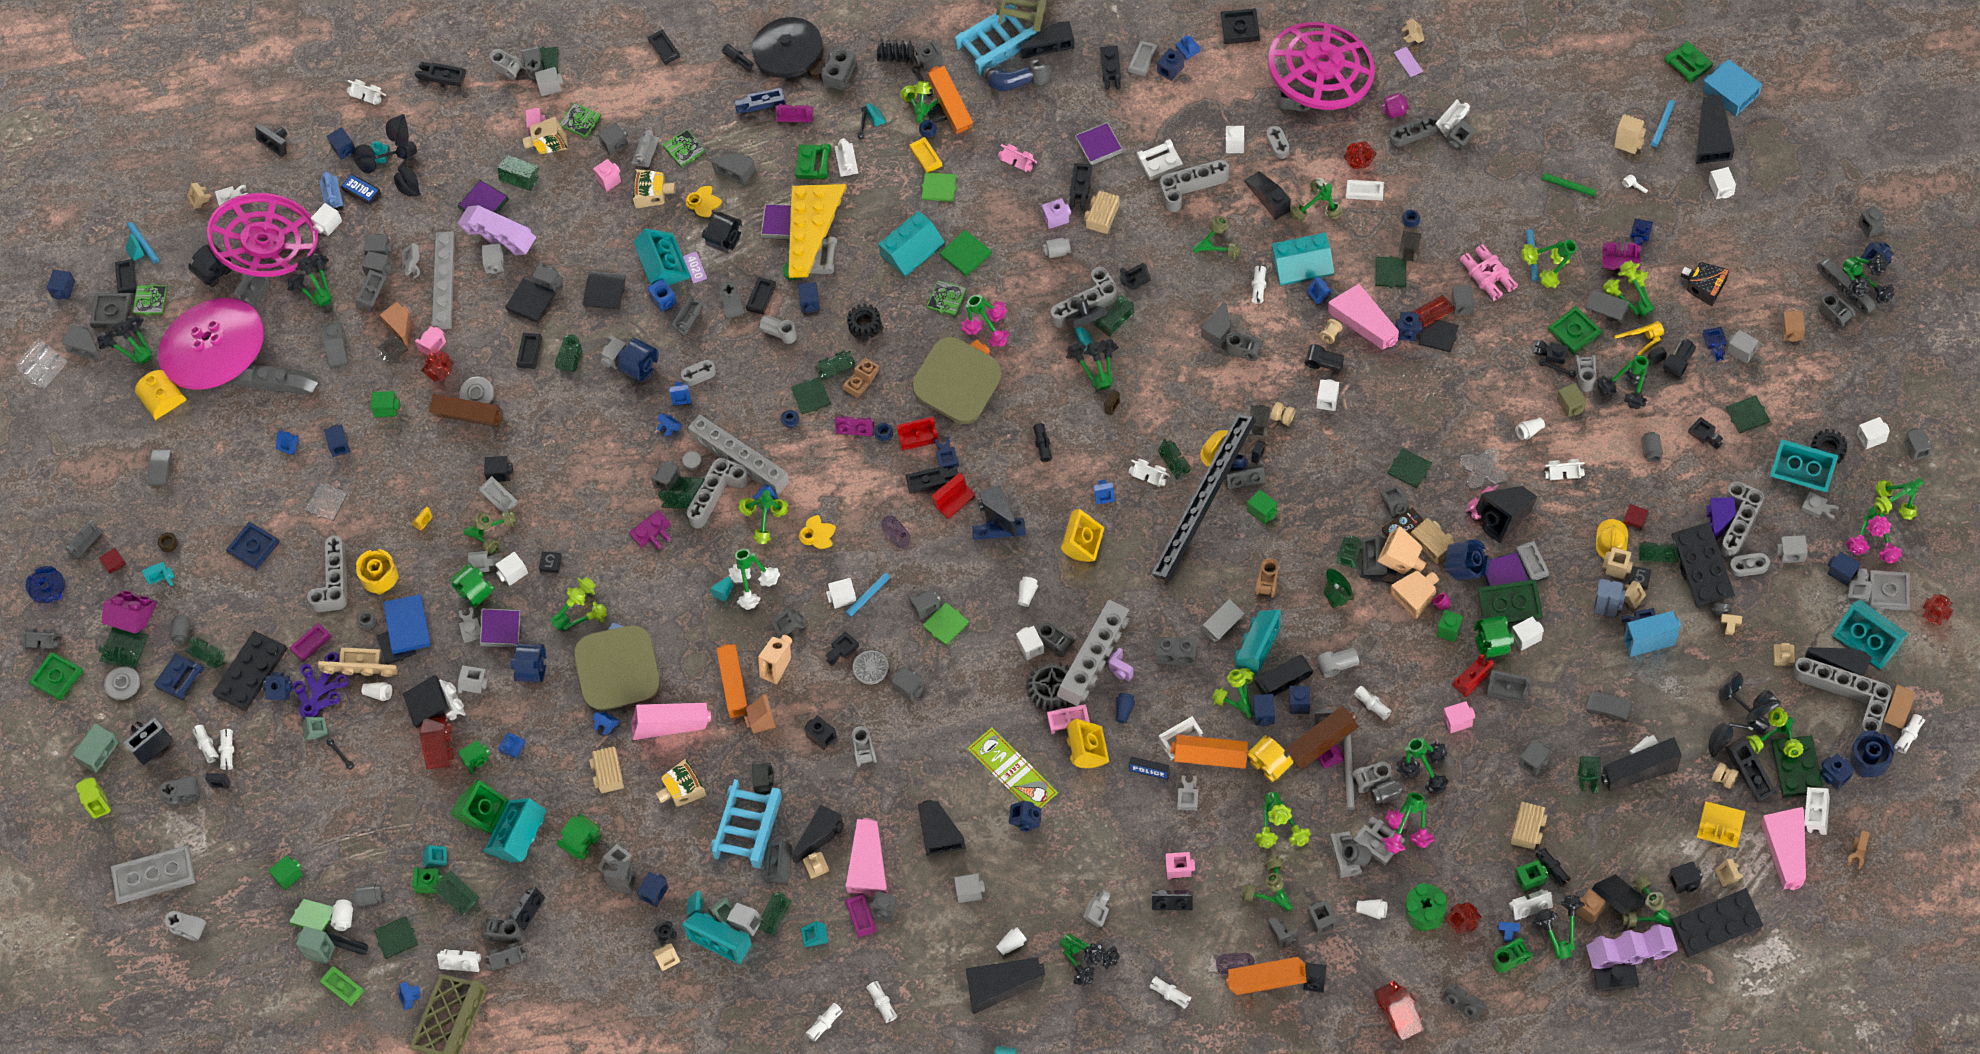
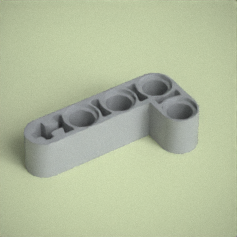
M1217 160L1163 175L1160 179V192L1166 209L1170 212L1179 211L1182 207V194L1227 182L1229 179V164L1225 160Z
M1096 267L1092 270V288L1052 307L1051 322L1054 327L1063 328L1067 326L1066 319L1079 314L1078 309H1073L1077 307L1076 301L1087 299L1089 309L1096 306L1105 308L1117 300L1116 284L1105 268Z
M719 458L713 462L687 509L688 520L693 528H701L705 525L726 485L740 489L748 484V476L744 466L724 458Z
M1738 481L1732 482L1729 485L1726 498L1734 497L1735 507L1739 508L1723 539L1720 551L1721 555L1728 560L1738 555L1761 510L1764 495L1760 490Z
M330 536L325 542L326 587L312 589L307 595L312 609L316 612L340 610L347 605L346 548L338 536Z

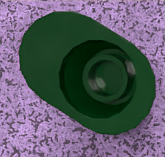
M1328 569L1326 571L1327 584L1323 593L1328 599L1330 606L1336 608L1337 606H1343L1349 600H1354L1351 585L1346 577L1337 570Z

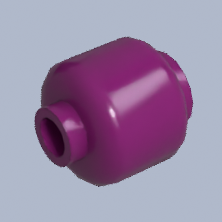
M1401 93L1386 96L1384 104H1381L1384 115L1388 114L1391 119L1405 115L1407 109H1409L1406 96H1402Z

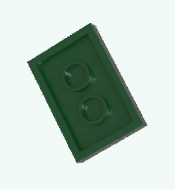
M1536 579L1477 589L1483 619L1506 616L1507 622L1510 624L1523 622L1532 616L1535 620L1543 618Z
M1812 735L1793 737V739L1800 741L1804 749L1801 755L1794 758L1789 757L1783 752L1784 744L1789 738L1772 739L1771 744L1782 798L1807 795L1808 787L1823 788Z

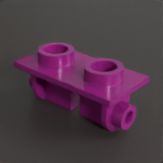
M808 104L806 106L776 105V122H812L814 107Z
M843 415L835 417V433L873 436L874 419H871V417H858V419Z

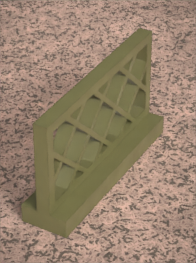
M440 974L409 1048L427 1054H461L487 988L481 981H468ZM444 981L451 982L453 987L443 992L441 988ZM463 986H469L468 992L460 996L458 989ZM455 991L458 998L447 1003L445 997ZM443 999L445 1006L435 1011V1002ZM460 1003V1011L453 1015L450 1008ZM447 1010L450 1017L440 1022L437 1015ZM435 1017L437 1024L427 1029V1021ZM453 1022V1029L445 1033L443 1026ZM440 1028L442 1036L432 1040L430 1033ZM427 1035L429 1043L424 1046H418L419 1040ZM445 1040L446 1046L443 1052L436 1050L435 1045Z

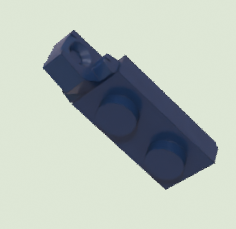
M782 88L747 94L746 98L734 101L737 113L772 108L779 104L786 105Z
M1014 518L1018 534L1014 537L1026 535L1024 518ZM986 521V524L972 526L973 540L1013 536L992 521Z

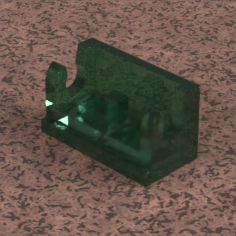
M506 155L497 167L499 181L529 191L533 189L532 187L539 178L538 175H535L539 170V165Z
M1120 295L1116 303L1107 311V315L1096 319L1094 326L1110 337L1134 314V303Z
M1580 756L1577 776H1579V788L1581 791L1584 790V783L1589 782L1591 784V792L1598 793L1601 780V757Z
M451 870L433 888L461 915H464L480 898Z

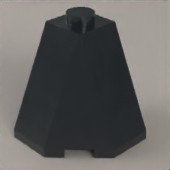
M1523 486L1484 492L1479 499L1476 510L1484 521L1482 526L1485 533L1497 542L1502 543L1532 510L1537 496Z

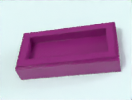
M317 623L290 646L289 649L304 662L332 636Z
M861 894L846 899L845 902L857 937L877 932L865 895Z

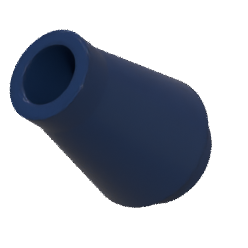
M1119 693L1118 697H1116V722L1127 723L1135 704L1133 695Z

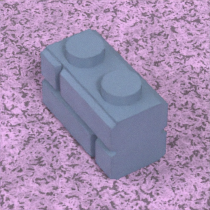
M1605 579L1599 580L1594 606L1595 614H1606V616L1616 617L1618 610L1622 611L1626 591L1622 590V582H1610V580Z

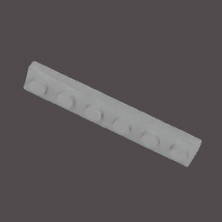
M454 231L436 232L433 328L452 329Z

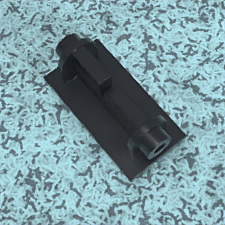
M536 887L526 890L519 902L522 907L517 906L509 916L510 920H514L525 931L545 896Z
M1156 890V892H1152V910H1193V892H1189V890H1174V894H1170V890Z

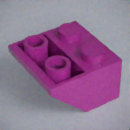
M122 591L104 601L101 623L137 633L146 627L157 601L151 600L148 596L135 595L131 591Z

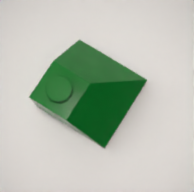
M478 779L457 799L450 815L464 825L492 834L509 799Z

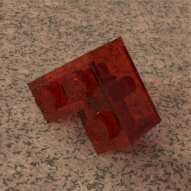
M447 716L424 719L419 734L426 770L450 767L451 761L454 759L453 748L449 747L448 742L451 741L450 734H453L452 724L448 723Z
M1393 981L1373 991L1379 1009L1388 1017L1393 1033L1401 1041L1423 1030L1421 1025L1423 1019L1419 1011L1414 1007L1416 1000L1412 993H1407L1404 986H1400L1396 981Z

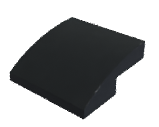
M589 271L583 306L620 310L626 274Z

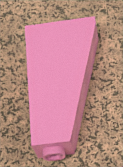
M1360 284L1328 302V312L1382 350L1386 347H1392L1397 343L1398 329Z
M707 703L636 705L631 721L633 740L706 729L707 723L711 721V712L707 710Z
M1803 807L1764 815L1761 821V826L1783 890L1789 888L1790 890L1799 889L1806 879Z
M870 818L857 819L846 882L848 894L875 896L877 891L888 894L878 823Z

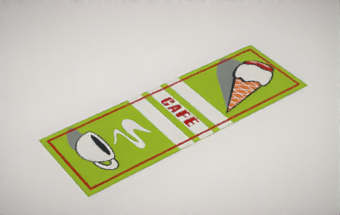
M992 727L967 748L1020 801H1030L1035 806L1042 808L1058 794Z

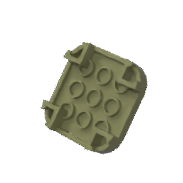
M944 337L933 346L915 375L912 385L913 394L916 397V401L921 405L924 403L954 420V424L960 426L961 424H970L980 418L982 411L997 386H999L1002 376L1001 367L994 358L955 337Z
M633 625L597 632L583 637L577 643L575 661L582 695L585 702L592 709L599 712H607L610 709L632 704L647 703L652 701L657 695L659 688H661V680L659 678L652 640L648 632L643 628Z

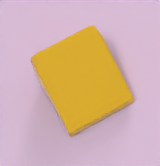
M428 507L424 508L411 522V525L420 531L423 530L433 518Z

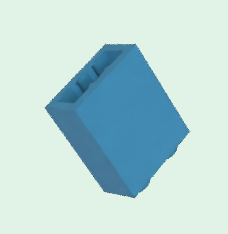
M1728 59L1724 64H1719L1713 74H1708L1705 77L1702 91L1708 96L1721 95L1724 108L1737 116L1760 95L1762 84Z
M1673 611L1627 623L1624 643L1630 657L1676 644L1681 623L1679 618L1675 617Z

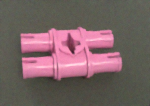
M1484 244L1475 249V253L1482 259V263L1477 264L1469 253L1460 258V262L1469 271V276L1477 282L1480 289L1485 290L1493 301L1499 299L1503 294L1494 284L1495 282L1500 281L1508 292H1511L1518 286L1517 282L1508 274V268L1504 267L1498 260V256L1492 255Z

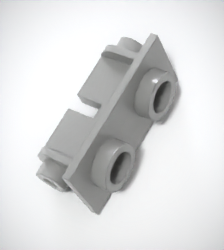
M646 130L642 134L631 163L632 165L649 168L659 141V137H654L651 130Z

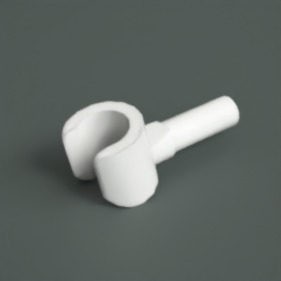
M1628 175L1623 179L1622 184L1625 188L1633 185L1645 194L1648 192L1646 188L1636 182V178L1633 175Z

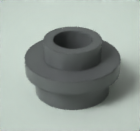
M1714 602V607H1712V610L1716 611V615L1732 612L1730 603Z
M369 611L361 612L357 618V624L363 630L373 628L377 621L376 616Z

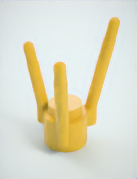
M1656 321L1645 327L1615 335L1614 338L1617 339L1644 332L1646 337L1652 339V341L1637 353V355H1642L1652 345L1661 341L1660 336L1664 335V328L1659 321Z

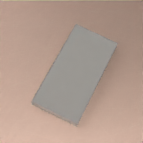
M188 845L111 866L116 902L118 904L196 883L190 847Z

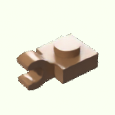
M1862 830L1859 837L1855 836L1852 848L1856 849V851L1848 857V866H1850L1852 860H1857L1859 862L1858 868L1861 869L1864 863L1863 857L1870 835L1869 832Z

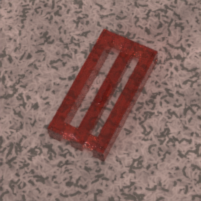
M1441 295L1413 310V313L1419 314V321H1422V326L1425 327L1454 311V306L1444 295Z

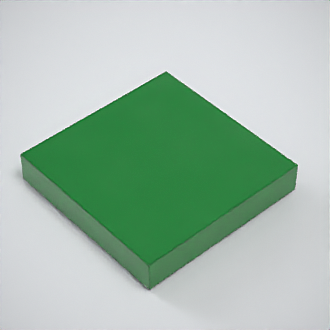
M964 230L940 252V257L967 277L992 254V251L968 231Z
M1576 306L1548 327V331L1562 345L1569 346L1568 350L1573 355L1602 332Z
M50 652L29 680V684L61 701L79 678L83 669Z

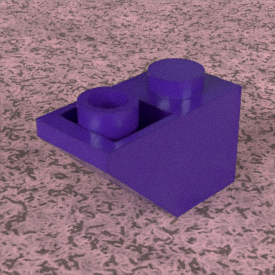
M1734 497L1711 498L1709 505H1706V517L1710 518V525L1716 541L1730 528L1736 516Z

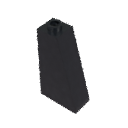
M1709 95L1703 97L1695 163L1702 164L1732 160L1735 149L1722 96Z
M1675 737L1604 765L1602 774H1600L1603 785H1607L1608 790L1612 791L1678 771L1682 754Z
M1039 957L966 968L972 1013H978L1042 984V976H1045L1044 963L1039 964Z

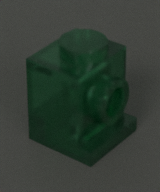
M1349 536V538H1343L1337 553V564L1356 568L1363 543L1358 537Z

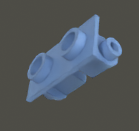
M324 172L321 177L322 179L319 180L324 203L332 208L343 206L337 176L332 177L329 172Z

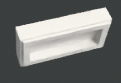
M1347 180L1346 199L1383 201L1384 182Z

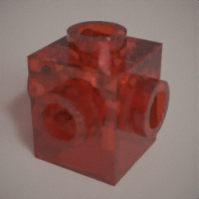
M1364 141L1350 144L1343 158L1353 169L1369 167L1377 153Z
M445 352L430 353L425 359L426 363L421 371L434 382L442 381L451 373V367L454 362L449 359L450 356Z
M1934 594L1931 599L1927 598L1923 606L1925 612L1922 617L1931 623L1941 625L1945 619H1950L1953 613V609H1951L1953 602L1949 601L1950 599L1945 595Z
M1467 902L1456 904L1450 910L1451 912L1445 920L1457 934H1461L1467 931L1469 933L1474 931L1478 927L1477 922L1482 916L1474 905Z

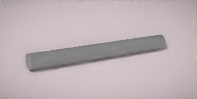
M1349 734L1343 739L1347 810H1354L1351 735Z

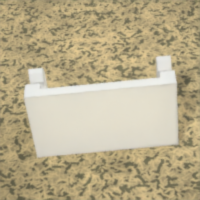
M1192 716L1160 734L1159 744L1169 759L1172 760L1174 759V754H1171V743L1176 742V734L1203 737L1201 735L1203 732Z
M1807 788L1804 826H1807L1809 833H1812L1813 829H1817L1821 835H1827L1830 801L1827 788Z

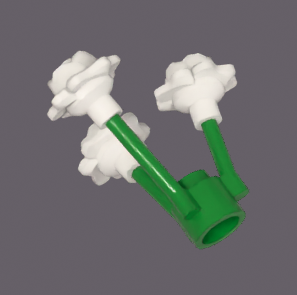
M740 549L735 553L737 564H734L733 568L729 569V577H731L734 583L743 582L744 595L739 597L737 604H740L746 610L755 608L756 604L760 601V597L757 594H751L747 579L751 578L750 567L753 561L761 569L762 575L758 579L761 586L766 585L770 587L775 585L780 573L778 568H764L756 558L755 553L750 554L748 549Z

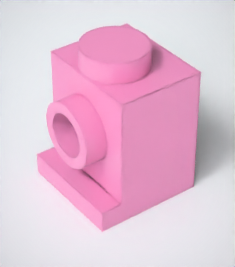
M540 108L526 110V124L529 136H531L530 127L546 120Z
M430 326L422 334L420 340H415L418 350L434 358L446 343L443 335L444 332L438 327L433 328Z
M1190 852L1166 854L1167 880H1171V878L1192 877L1191 871H1195V861L1190 859Z

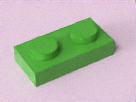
M334 966L320 980L323 986L350 1007L364 992L359 985Z

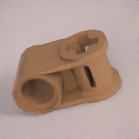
M1268 558L1262 562L1256 583L1255 595L1260 593L1271 595V598L1275 597L1279 576V565L1275 559ZM1272 568L1274 571L1267 572L1266 569Z

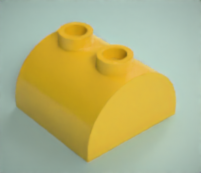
M155 370L146 374L135 387L137 397L155 420L186 401L184 395L166 376L163 370Z
M1081 509L1072 511L1061 550L1067 556L1079 561H1095L1105 527Z
M1077 718L1068 723L1067 732L1069 737H1067V743L1072 751L1070 760L1075 766L1079 768H1095L1109 762L1102 726Z

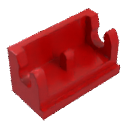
M934 417L897 425L902 451L934 444L935 439H938Z
M1481 654L1471 666L1454 679L1451 685L1463 696L1467 697L1491 674L1494 662L1492 660L1486 662L1484 655Z

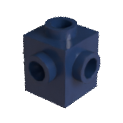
M1883 241L1872 242L1865 248L1861 258L1870 260L1877 253L1883 254L1889 265L1894 253L1890 250L1891 247Z
M1400 312V319H1396L1395 327L1399 331L1398 340L1417 341V332L1421 333L1422 321H1419V314Z
M272 672V676H266V680L263 681L265 700L290 699V692L293 689L290 676H284V672Z
M1835 754L1832 758L1830 756L1821 763L1822 769L1820 774L1822 779L1837 790L1853 776L1854 769L1850 766L1848 760L1840 757L1838 754Z
M1030 801L1012 804L1010 807L1009 824L1018 827L1019 830L1024 832L1040 827L1042 808L1035 806Z

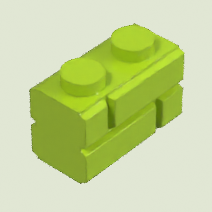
M85 778L75 785L82 805L92 818H98L110 813L111 809L107 802L106 794L95 778Z

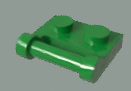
M1688 41L1674 52L1667 54L1664 58V61L1667 64H1671L1684 75L1689 83H1693L1713 67V62ZM1678 58L1683 64H1685V65H1686L1690 70H1692L1693 72H1690L1686 67H1684V66H1683L1678 60H1676V59Z
M827 143L821 145L799 144L795 173L796 179H827V164L831 145ZM817 154H821L820 170L815 171Z

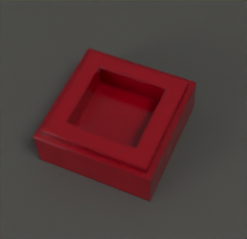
M1630 504L1623 523L1642 529L1649 510Z
M116 548L99 557L109 574L126 564Z

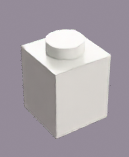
M1226 126V153H1244V126Z
M1729 167L1711 171L1709 184L1715 198H1729L1734 195L1736 183Z
M326 203L311 217L314 224L313 228L318 233H324L327 236L342 222L339 212Z
M1331 379L1320 380L1317 396L1318 409L1336 410L1339 382Z
M1878 417L1859 425L1856 435L1866 450L1886 442L1889 435V427Z
M515 552L495 564L498 570L496 572L501 582L506 581L509 586L528 574L525 564Z
M851 578L828 584L830 591H827L826 594L829 603L833 602L835 609L856 602Z
M1533 616L1513 626L1511 631L1514 641L1521 651L1541 641L1544 632L1540 622H1536Z
M1034 626L1022 628L1016 633L1017 643L1026 660L1044 653V645Z

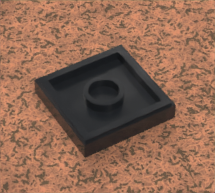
M1256 8L1220 12L1224 44L1260 41Z
M523 278L505 308L509 312L538 323L556 293L552 289Z
M435 675L403 693L410 717L416 728L449 710L441 684Z
M1616 874L1595 883L1592 888L1595 893L1622 915L1643 906L1646 900Z

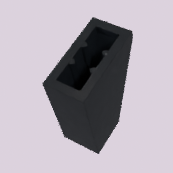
M926 800L918 804L926 856L966 849L963 835L938 801Z

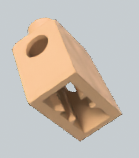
M1400 526L1389 534L1377 560L1379 563L1401 574H1405L1412 568L1421 572L1426 565V562L1418 558L1422 546Z
M1415 571L1392 584L1391 595L1417 619L1435 598L1436 588L1434 585L1439 581V578L1434 572L1424 577L1419 571Z
M782 635L780 639L772 637L758 656L760 678L778 684L791 659L790 644L792 639L789 636Z

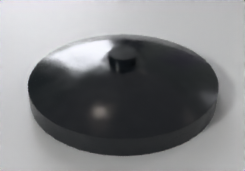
M797 17L780 18L768 23L756 34L752 44V54L758 68L764 73L777 78H790L807 72L820 59L823 51V41L817 27L811 22Z

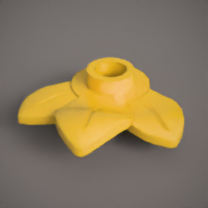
M703 186L687 196L686 205L689 209L695 210L698 216L709 218L712 214L711 210L717 209L722 204V200L711 195L712 186Z
M819 515L813 516L806 521V527L800 531L799 539L804 545H813L817 549H827L833 545L829 538L834 534L836 526L829 523H821Z

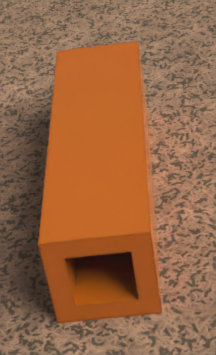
M945 66L933 67L929 70L927 79L955 135L971 128L973 121Z
M736 644L722 645L716 649L729 716L734 718L748 715L746 710L748 707Z
M1176 734V742L1171 743V754H1174V762L1246 769L1248 742Z
M1299 957L1228 969L1229 977L1226 979L1228 988L1236 995L1306 983L1305 963Z

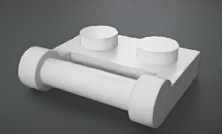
M1170 139L1164 141V144L1144 152L1142 150L1136 152L1137 158L1150 181L1183 168V163ZM1166 150L1168 151L1167 154H1164L1149 161L1146 160V158L1151 157Z

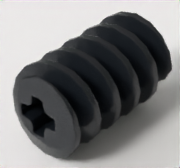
M880 39L877 46V61L881 57L883 62L887 58L890 62H893L894 58L896 62H900L901 59H903L904 63H907L908 59H910L911 63L914 62L915 48L911 40L908 41L907 45H905L904 40L898 45L897 39L894 40L893 44H891L890 39L887 40L886 44H884L883 39Z

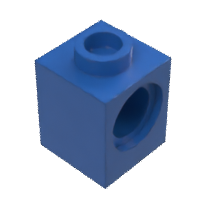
M663 278L647 287L649 297L661 312L670 309L677 303L674 292Z

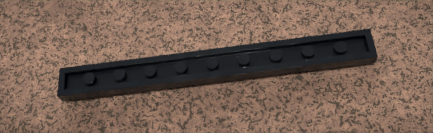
M1237 414L1151 573L1155 578L1170 581L1256 420L1253 416Z

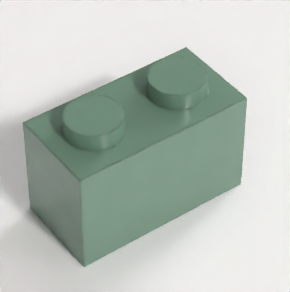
M95 724L92 729L87 731L81 744L76 746L72 756L78 764L97 773L119 741L113 733Z
M304 926L302 932H299L296 937V945L306 959L328 965L335 946L326 932Z

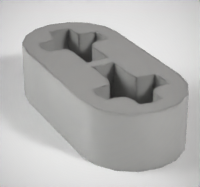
M1270 127L1267 130V141L1275 157L1284 159L1290 153L1289 143L1280 127ZM1275 133V135H1278V139L1276 140L1275 136L1272 134ZM1279 145L1284 151L1278 150Z
M704 360L686 367L681 372L683 383L693 386L714 377L716 374L715 365L710 360ZM708 367L710 371L706 372L704 368ZM691 374L693 378L689 379L687 375Z

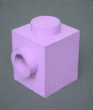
M1062 198L1042 205V215L1048 229L1069 223L1071 210L1068 204L1065 205Z

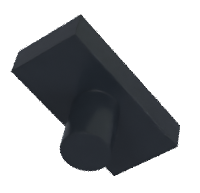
M261 123L255 127L256 140L281 157L287 154L286 140L283 139L287 136V132L283 127H279L274 132Z
M1081 299L1076 301L1079 314L1066 319L1067 327L1077 328L1107 315L1104 307L1099 306L1089 309L1087 299Z
M1635 965L1594 970L1597 992L1639 987Z

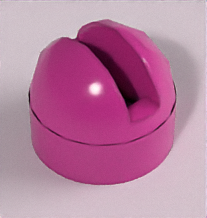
M1440 593L1433 600V604L1440 610H1446L1450 607L1451 601L1445 593Z

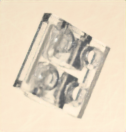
M38 338L14 367L21 372V375L28 382L36 384L44 390L68 361Z

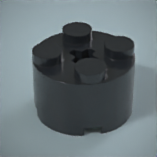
M713 212L710 216L708 227L702 232L705 244L728 254V250H733L740 239L741 232L738 230L739 226L742 227V221L722 212Z
M207 244L202 246L193 255L192 259L194 261L192 265L189 263L188 266L189 270L205 285H210L211 287L218 284L219 278L222 275H227L232 270L215 257ZM214 244V246H215V248H216V250H217L218 252H223L219 247H217V246Z

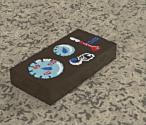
M1412 507L1382 527V532L1388 538L1389 534L1400 526L1410 534L1424 520Z

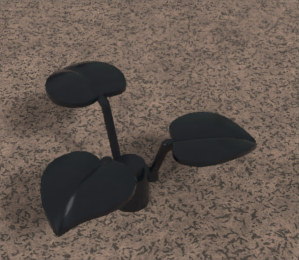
M401 114L388 120L385 127L389 140L395 142V145L398 146L395 151L374 156L371 146L361 144L354 149L353 156L359 169L368 174L376 170L375 159L396 154L398 158L405 159L398 167L399 172L394 175V182L401 193L414 197L421 195L417 176L410 167L404 165L411 160V156L417 153V147L413 142L409 141L405 114Z
M1734 671L1723 682L1719 690V698L1722 701H1727L1732 696L1749 712L1746 717L1748 725L1731 722L1728 725L1724 722L1719 724L1709 738V751L1714 758L1731 740L1733 736L1732 727L1743 728L1749 731L1755 729L1761 734L1765 733L1770 727L1769 719L1764 717V715L1781 704L1773 692L1764 690L1755 698L1753 708L1750 709L1736 696V692L1743 685V676L1738 671Z

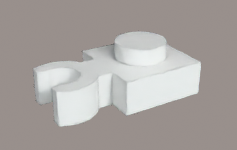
M241 185L236 190L232 186L215 191L219 206L232 198L248 194H242L247 191L246 185Z

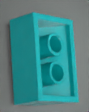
M918 211L878 245L880 256L906 277L944 246L945 241L933 223Z
M645 228L633 241L650 285L663 278L669 286L691 277L673 233Z
M1326 232L1272 243L1271 256L1280 286L1334 275L1331 248Z
M1781 439L1770 476L1827 492L1839 455Z
M1861 600L1852 603L1832 636L1849 648L1865 651L1872 657L1871 663L1879 669H1882L1909 635V633Z
M1278 609L1259 611L1257 617L1252 618L1249 625L1251 629L1249 633L1244 634L1242 639L1243 646L1241 650L1237 649L1234 656L1237 669L1248 668L1254 673V676L1258 677L1281 628V611Z
M530 798L509 800L484 852L511 863L522 862L528 854L527 850L530 844L536 838L539 826L545 820L544 816L547 810Z
M696 912L682 924L688 940L739 965L752 945L750 937L746 932L733 930L726 922L722 921L719 923L707 913L701 914Z

